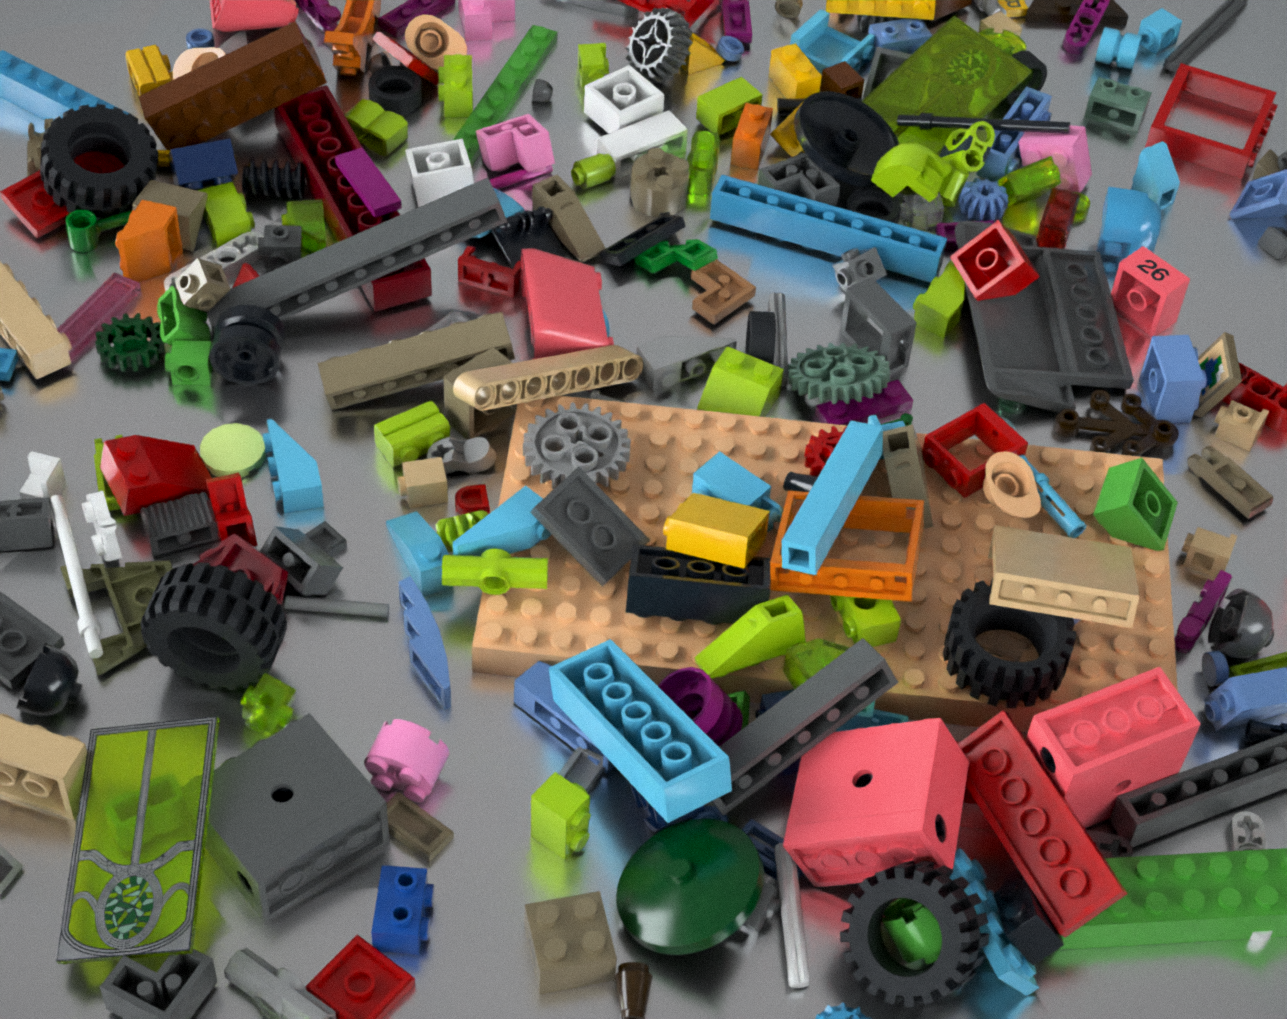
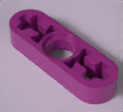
M1083 0L1062 42L1063 48L1068 53L1081 54L1085 51L1110 0H1098L1099 3L1095 10L1091 8L1095 0ZM1087 17L1092 20L1093 24L1089 26L1084 25L1079 19ZM1077 33L1081 34L1080 40L1074 43L1073 40Z

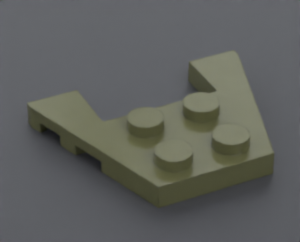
M170 560L126 562L125 567L105 568L104 564H91L90 569H82L88 592L106 588L122 631L120 634L100 639L103 655L99 658H91L97 675L104 674L147 647L141 633V620L161 577L173 569ZM66 565L61 566L60 569L70 598L74 597Z

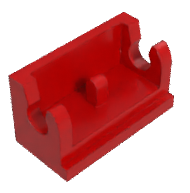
M467 246L463 254L458 258V282L514 298L521 287V261H517L514 268L511 269L498 265L495 262L477 259V256L472 255L475 247Z

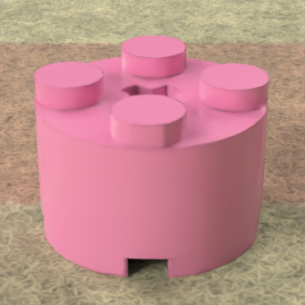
M394 719L391 725H388L387 721L384 722L364 760V765L373 776L370 782L376 788L382 791H390L391 787L403 791V794L408 799L422 803L425 797L431 793L449 757V749L441 739L438 745L429 739L431 732L426 728L410 721Z

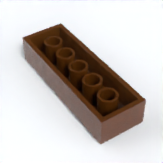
M295 21L139 96L145 120L166 150L200 144L324 85L327 81L317 56Z

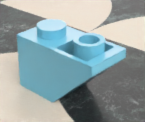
M1161 141L1141 151L1137 169L1132 179L1131 190L1148 193L1149 198L1162 210L1174 204L1180 181L1167 144Z

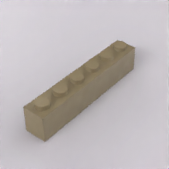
M499 312L485 314L480 318L467 322H456L442 329L424 331L417 336L406 339H395L388 344L374 348H363L356 353L345 356H334L317 364L331 410H336L443 380L444 376L451 370L459 368L472 360L476 355L482 354L492 347L509 360H514L515 356L503 313Z

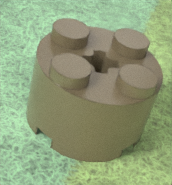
M652 148L647 154L635 160L631 168L630 197L634 208L652 217H659L660 213L670 212L669 215H675L682 211L687 204L690 174L688 161L673 154L665 153L660 148Z

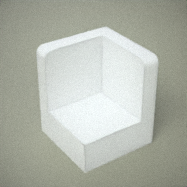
M31 451L27 456L31 474L19 491L21 499L51 498L54 495H60L66 486L61 459Z

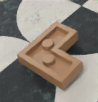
M717 259L696 271L692 270L691 279L707 290L693 300L692 309L712 324H716L755 296L756 286Z

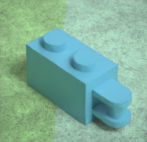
M720 451L693 473L692 493L770 511L767 532L773 529V523L781 521L783 508L770 499L771 486Z

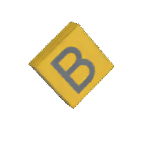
M998 0V3L1006 10V16L1009 18L1026 16L1028 7L1024 0Z

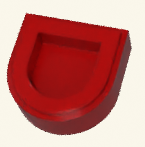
M486 484L465 486L457 491L455 494V509L460 515L480 510L490 514Z

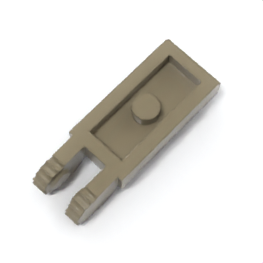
M1209 445L1203 448L1201 451L1202 457L1196 453L1188 457L1189 469L1197 477H1203L1208 484L1248 519L1271 506L1274 499L1273 495L1232 459L1226 458L1213 446Z

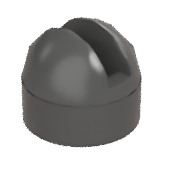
M536 79L532 101H549L553 92L551 84L545 80Z

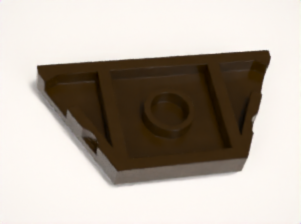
M1033 0L1027 10L1025 22L1071 23L1083 0ZM1095 0L1091 8L1095 10L1099 1ZM1110 0L1099 24L1126 25L1128 14L1114 0ZM1087 17L1079 19L1082 24H1093L1092 20Z

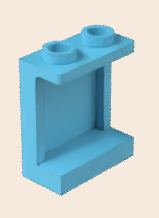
M822 9L791 35L790 45L796 43L814 67L821 73L823 69L844 61L858 72L866 61L869 62L873 58L876 50L874 47L875 35L870 33L860 42L828 27L830 13Z

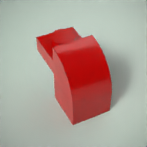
M234 473L207 479L206 484L212 511L217 523L219 542L221 543L235 533L254 547L258 546L252 516L247 508L241 475Z

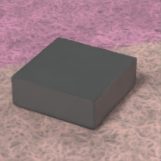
M326 521L305 534L331 557L347 548V540Z

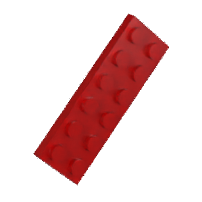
M1002 710L958 743L969 761L966 788L1061 936L1066 938L1128 894L1006 711Z

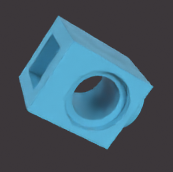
M1163 8L1141 20L1138 35L1142 36L1140 45L1155 55L1159 54L1177 42L1182 20Z

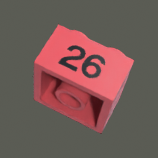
M1142 246L1119 263L1111 291L1115 311L1151 337L1157 336L1177 322L1190 278Z

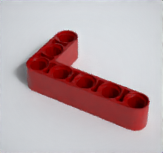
M1239 363L1242 382L1221 401L1230 405L1233 400L1258 412H1262L1265 409L1269 413L1264 425L1277 432L1286 433L1287 383L1283 387L1244 364Z

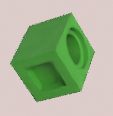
M173 340L171 353L165 354V371L171 373L172 385L211 386L213 366L211 365L209 355L211 341Z

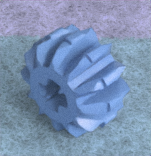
M975 177L973 182L965 183L959 194L958 202L961 214L968 216V221L1001 220L1005 209L1008 207L1009 200L1006 187L999 186L998 181L991 182L988 181V178L980 180Z

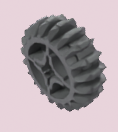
M654 8L652 12L646 11L644 18H638V25L632 27V36L627 37L630 40V44L625 48L629 52L625 59L629 61V65L650 83H664L666 80H672L675 73L680 74L681 65H687L685 58L691 54L688 48L693 44L689 39L693 32L689 30V23L686 22L680 13L668 8Z

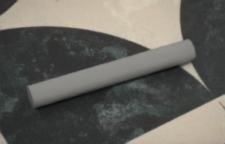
M286 595L285 609L386 618L389 616V604Z

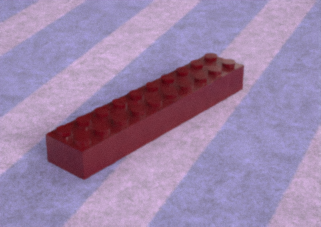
M327 85L317 87L274 108L275 126L296 165L298 161L302 162L303 170L305 171V182L337 242L400 216V213L396 210L374 218L336 165L335 156L361 148L362 146ZM423 258L363 284L361 287L374 312L432 296L431 268L426 259Z

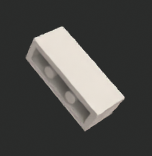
M668 110L597 138V154H609L612 157L616 167V174L612 177L616 180L631 174V168L635 160L647 154L652 148H660L665 153L673 155L685 152L688 129Z

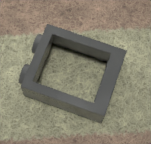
M872 277L848 287L840 333L852 345L857 344L858 349L867 346L869 347V352L877 350L878 356L884 355L885 361H889L890 374L909 365L917 322ZM868 317L883 331V336L867 321Z

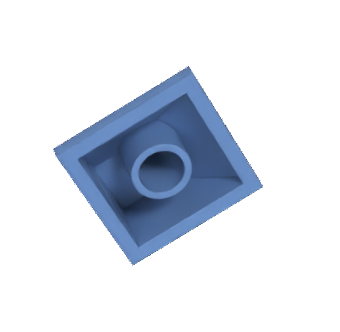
M1287 169L1249 181L1231 210L1230 217L1232 219L1282 217L1287 215Z

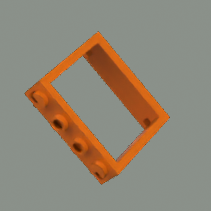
M788 491L770 561L771 591L912 602L924 526V500L859 496L842 527L847 529L910 533L905 564L825 558L817 574L812 575L782 568V539L803 504L801 501H796L795 505H793L794 499L805 500L809 493ZM907 507L916 508V510L907 509Z

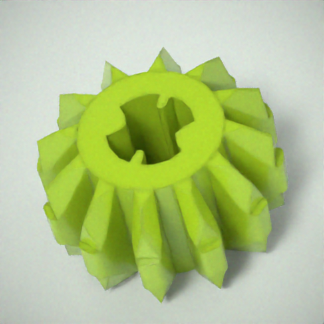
M480 510L439 520L435 524L437 534L440 536L447 551L452 552L453 542L486 517L488 512Z

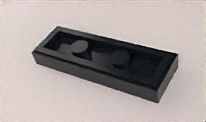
M669 214L659 216L601 251L599 254L602 263L618 266L625 264L686 227L683 217Z

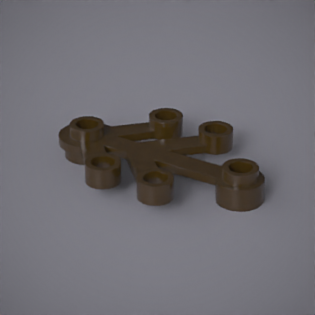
M1103 390L1094 391L1089 404L1092 409L1100 411L1109 420L1079 417L1076 411L1064 409L1057 414L1054 423V431L1064 438L1076 436L1079 429L1111 433L1107 437L1096 436L1092 439L1090 451L1109 453L1111 449L1126 441L1122 449V455L1141 456V454L1152 447L1158 449L1171 447L1179 436V431L1174 424L1165 420H1156L1140 407L1142 401L1139 396L1126 394L1121 403V410L1128 415H1133L1141 423L1135 424L1109 403L1110 395ZM1132 436L1143 437V438H1142L1141 440H1139V441H1137V440H1127V439H1129V438L1132 437Z

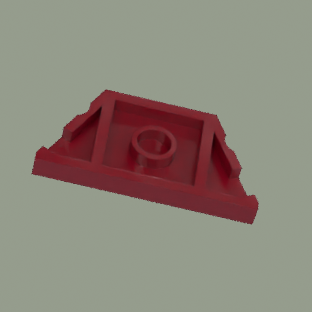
M235 533L223 540L218 547L209 549L199 555L200 560L193 564L195 566L200 562L209 563L210 566L214 567L218 565L226 566L228 570L236 573L240 571L246 574L247 578L253 582L257 580L264 585V590L266 592L271 591L277 599V604L282 606L288 571Z

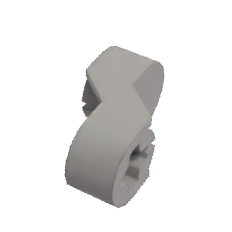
M447 437L430 446L427 458L442 457L445 474L458 470L476 474L487 470L494 464L496 452L488 440L483 437H475L466 441Z

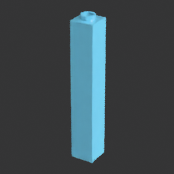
M856 421L849 422L782 539V568L812 575L817 574L882 456V426Z

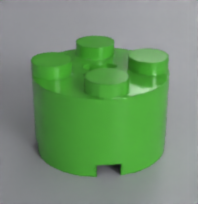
M898 898L886 908L882 923L901 957L907 963H912L919 959H924L926 964L936 962L942 946L941 930L936 918L923 904L908 898Z

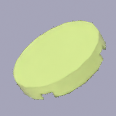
M238 423L224 424L212 429L203 437L200 444V457L206 468L216 477L239 473L241 478L249 475V471L254 468L257 470L262 466L266 457L265 444L259 431L248 425Z

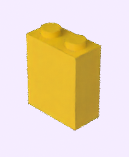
M692 493L683 503L678 505L677 510L671 516L669 515L666 518L663 528V534L667 536L666 549L744 569L766 542L770 511Z

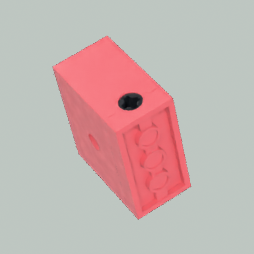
M1157 667L1034 715L1026 741L1083 827L1087 828L1110 818L1119 795L1178 774L1201 724L1161 667Z
M927 718L920 721L891 723L883 726L833 732L801 756L783 847L815 888L862 883L865 879L874 876L875 873L909 861H914L915 864L922 861L934 862L933 869L944 865L953 869L969 761L941 718Z

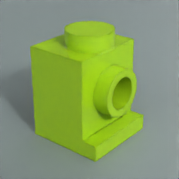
M606 43L578 44V71L582 87L609 74Z

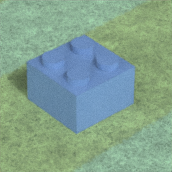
M1189 335L1152 336L1139 377L1150 414L1156 420H1165L1172 424L1190 423L1194 411L1199 407L1201 390L1206 387L1207 382L1206 373L1204 370H1201L1198 362V350L1196 347H1193Z

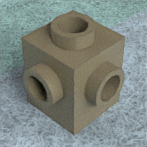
M197 258L175 280L183 305L204 312H208L231 290L222 266Z

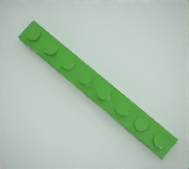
M531 26L453 139H463L471 168L481 154L476 130L503 122L557 42V31L542 26Z

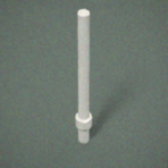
M54 495L50 498V504L80 618L77 621L79 633L85 639L89 656L91 658H99L103 655L99 638L101 633L99 619L92 611L64 498L61 495Z

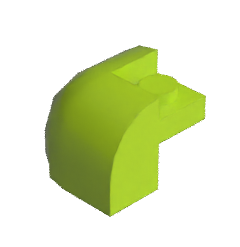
M903 142L891 148L880 158L871 181L891 197L896 196L902 189L908 186L920 197L931 202L937 197L943 178L951 172V165L927 146L917 142Z

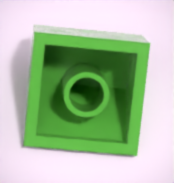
M1139 458L1108 469L1093 515L1111 537L1155 551L1164 550L1178 502L1145 460Z

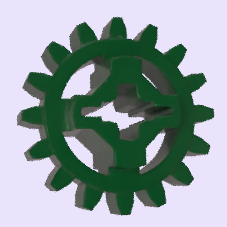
M124 313L123 319L118 320L116 317H112L111 325L103 323L101 325L102 331L96 332L97 341H95L97 354L100 355L101 362L108 361L109 368L111 369L120 365L122 372L127 367H132L135 372L138 371V365L141 364L148 368L150 367L149 360L159 361V353L165 352V343L160 336V323H153L151 316L143 320L140 313H137L134 318H129V315Z

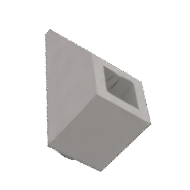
M662 336L637 345L636 352L643 360L641 375L652 391L698 377L712 370L713 365L727 346L736 350L737 340L735 338Z

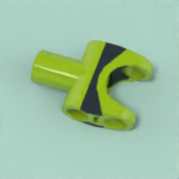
M979 121L972 124L969 129L959 128L949 135L939 156L951 165V172L943 178L938 195L933 199L938 204L954 207L969 174L977 172L983 167L995 139L994 129L988 122ZM978 127H983L987 132L985 142L980 141L976 135ZM963 134L964 137L956 144L957 135Z

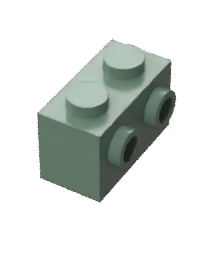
M1098 77L1089 96L1084 117L1138 133L1146 115L1152 92L1122 84L1112 79Z

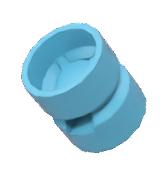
M1104 27L1095 61L1108 65L1114 61L1117 67L1132 70L1142 36L1129 32L1123 36L1120 34V30Z

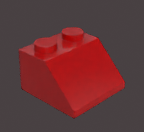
M999 220L950 256L977 301L1016 295L1040 277L1014 235Z

